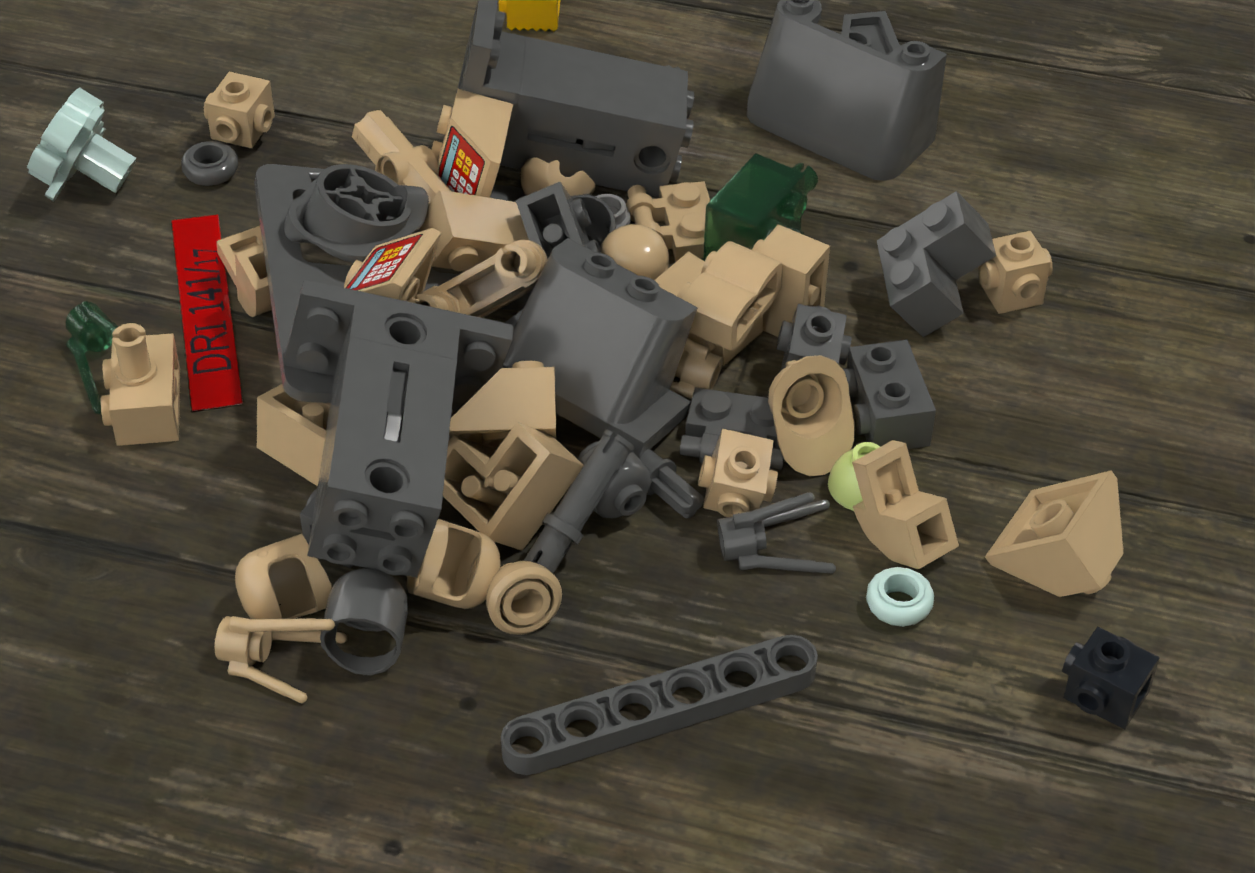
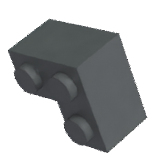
M957 191L932 204L925 211L899 227L893 228L877 240L890 307L922 337L927 336L964 314L956 280L997 256L989 224Z

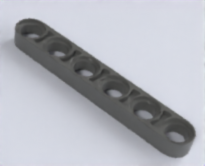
M781 636L519 716L509 721L502 730L501 751L503 762L508 769L517 774H537L799 692L809 687L815 679L818 658L816 648L809 640L802 636ZM793 655L803 659L807 665L799 671L792 672L781 668L777 664V660L783 656ZM743 671L752 675L755 682L748 687L739 688L730 685L725 680V677L732 672ZM691 687L700 691L703 698L696 703L685 704L677 701L672 694L680 688ZM638 703L646 706L651 713L642 720L634 721L623 717L619 711L628 704ZM575 720H588L595 724L597 730L587 737H576L568 733L566 727ZM525 736L535 737L543 744L540 750L533 754H521L511 747L515 740Z

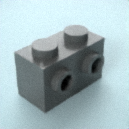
M561 182L515 200L529 241H534L542 247L546 253L547 260L553 248L567 238L593 252L601 253L595 239L589 241L584 227L591 225V220L582 199L579 197L573 200Z
M908 340L849 347L847 368L843 370L845 371L849 386V396L853 403V419L857 434H864L867 442L875 443L880 447L892 440L906 443L907 449L931 446L936 409Z

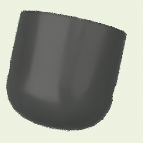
M362 568L346 573L335 582L330 591L324 619H332L335 622V627L332 630L321 631L320 640L324 651L340 667L355 674L374 675L385 672L396 663L402 649L408 614L407 595L399 581L383 571ZM339 623H344L347 626L363 631L386 630L395 639L396 646L389 653L376 657H358L342 651L336 643L337 628Z

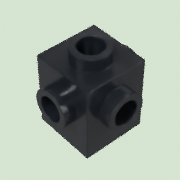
M1097 626L1085 645L1079 642L1074 644L1064 662L1062 672L1069 675L1063 698L1076 704L1086 713L1097 715L1125 730L1150 692L1160 657L1134 645L1126 638L1116 636Z

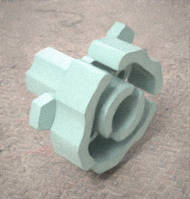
M80 87L70 95L62 108L56 113L41 137L42 140L33 151L27 165L28 173L50 186L45 196L53 202L77 170L116 193L136 163L134 156L102 137L106 130L103 127L104 122L101 121L105 112L104 102Z

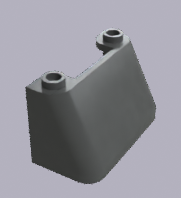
M780 0L777 4L748 95L747 118L757 127L868 178L882 181L896 178L935 141L947 54L929 47L923 42L910 41L895 48L887 55L818 25L817 23L821 19L822 5L818 0Z

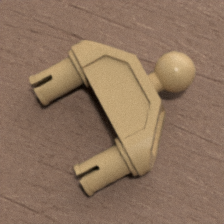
M518 240L505 245L504 249L500 248L496 255L442 285L433 286L422 294H418V299L412 297L408 302L484 318L524 296L535 287L547 262L546 253L534 241Z

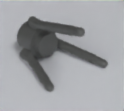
M807 492L753 511L717 519L718 536L724 561L738 559L740 571L753 568H769L812 573H834L836 566L833 563L757 555V550L767 548L764 527L827 510L830 507L829 501L820 500L813 502L815 499L814 494Z

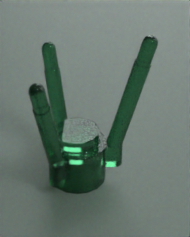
M84 301L74 307L67 315L65 321L66 329L72 337L67 341L66 346L74 355L93 411L96 414H100V395L85 352H102L109 348L112 344V333L118 326L111 322L98 305Z

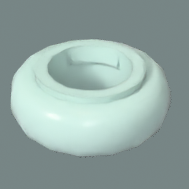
M894 567L885 569L873 577L867 587L866 600L871 612L879 620L890 625L904 627L915 625L928 616L933 608L934 592L929 581L922 574L909 568ZM891 592H904L913 599L905 602L896 601L887 594Z

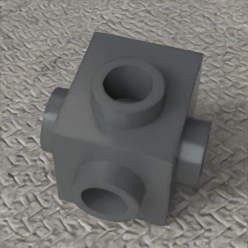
M798 304L792 322L783 321L779 331L776 350L784 351L781 370L786 368V362L798 361L806 356L819 355L836 361L838 365L845 366L852 340L851 336L844 335L847 315L832 312L821 306Z

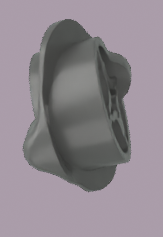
M351 164L333 165L325 168L318 178L308 186L306 191L291 202L285 220V235L293 242L315 244L328 254L344 261L354 263L358 260L363 262L376 245L411 235L422 227L428 210V193L423 187L398 185L387 176L366 167Z

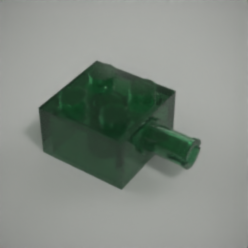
M755 153L706 205L703 261L705 262L707 256L712 251L717 252L728 241L752 250L756 242L760 239L765 240L778 224L804 235V232L801 231V219L807 206V194L818 184V176L814 169L808 165L801 172L804 168V163H798L791 168Z

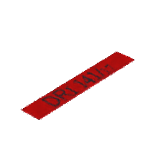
M217 214L172 220L192 411L243 404L226 270L217 253V241L221 240L219 216Z

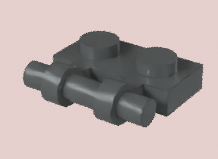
M695 387L686 422V435H683L681 440L680 455L699 458V463H702L705 455L712 457L722 429L774 440L770 468L783 469L784 458L778 445L774 418L768 398Z

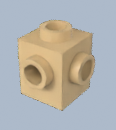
M229 71L216 90L207 96L204 104V116L208 119L211 139L253 148L263 132H267L270 129L275 117L270 81Z
M1031 231L992 239L997 256L980 265L978 273L979 283L998 314L1042 305L1048 276H1051L1053 271L1052 259L1048 250L1041 247Z
M722 429L712 457L704 456L699 474L698 486L707 488L703 508L718 511L725 517H732L733 514L759 509L762 501L771 502L778 476L777 471L769 470L774 440Z

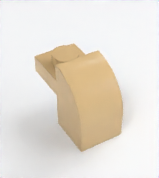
M260 226L218 240L217 253L237 287L238 301L246 313L251 317H255L271 311L272 306Z
M892 440L852 462L863 499L862 502L853 506L856 518L868 539L890 560L920 569L959 546L947 499L919 491L906 443Z

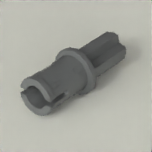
M647 449L642 454L640 460L649 469L652 479L647 495L651 496L656 493L684 518L694 516L704 503L703 496L676 474V465L672 460L662 459L651 449Z

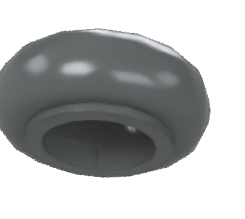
M201 142L193 145L183 155L181 160L182 172L189 181L204 186L218 185L234 176L238 168V157L230 146L222 142Z

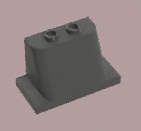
M567 238L553 248L524 309L504 322L513 325V336L502 368H512V365L519 361H538L543 363L544 367H554L555 412L599 438H602L605 429L614 432L615 438L617 435H620L634 446L633 452L640 459L647 449H651L686 418L691 401L674 393L670 388L698 307L662 289L653 279L638 276L621 267L610 256L593 252Z

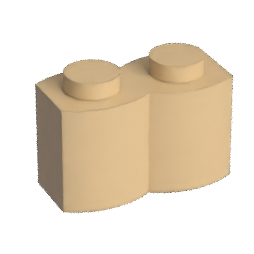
M732 241L725 243L717 252L712 251L703 264L701 274L692 283H685L677 296L698 307L689 333L730 351L736 349L746 338L756 319L768 310L782 287V262Z

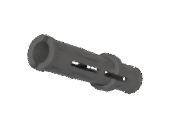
M605 429L599 443L553 514L547 513L542 520L545 527L523 561L540 564L554 574L571 545H579L584 537L580 531L628 455L633 452L634 446L620 435H617L615 438L614 432Z

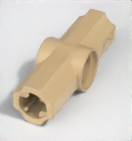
M381 110L368 112L360 122L354 125L352 138L376 165L375 171L387 176L398 185L423 187L428 193L429 203L439 190L452 192L438 176V163L432 150L424 145L413 147L390 118L386 117Z

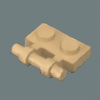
M705 181L659 186V198L652 199L650 195L646 194L645 188L641 185H634L629 188V199L626 206L631 215L630 220L635 222L636 225H643L654 229L663 238L667 249L673 250L675 261H678L687 252L692 253L698 258H707L712 251L717 252L722 247V239ZM665 221L666 226H659L656 222Z

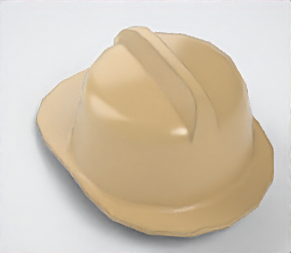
M822 355L806 356L798 361L786 362V368L782 369L775 376L769 388L768 397L780 451L784 460L795 471L808 476L825 475L831 471L840 456L851 450L854 442V419L845 371L836 361Z

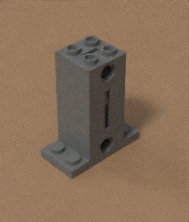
M477 0L457 90L462 89L513 104L500 163L501 166L521 169L529 158H539L547 163L558 160L560 162V173L565 177H571L576 172L583 171L594 181L595 185L628 191L634 185H641L645 188L646 194L659 198V186L668 185L669 181L677 182L682 163V155H678L680 147L688 148L693 132V120L688 118L693 106L694 91L687 90L688 71L502 32L505 12L496 11L498 0Z
M303 280L285 350L283 366L334 376L307 556L324 559L335 564H350L377 569L391 575H406L417 578L442 508L452 402L465 405L503 367L512 342V324L312 280Z

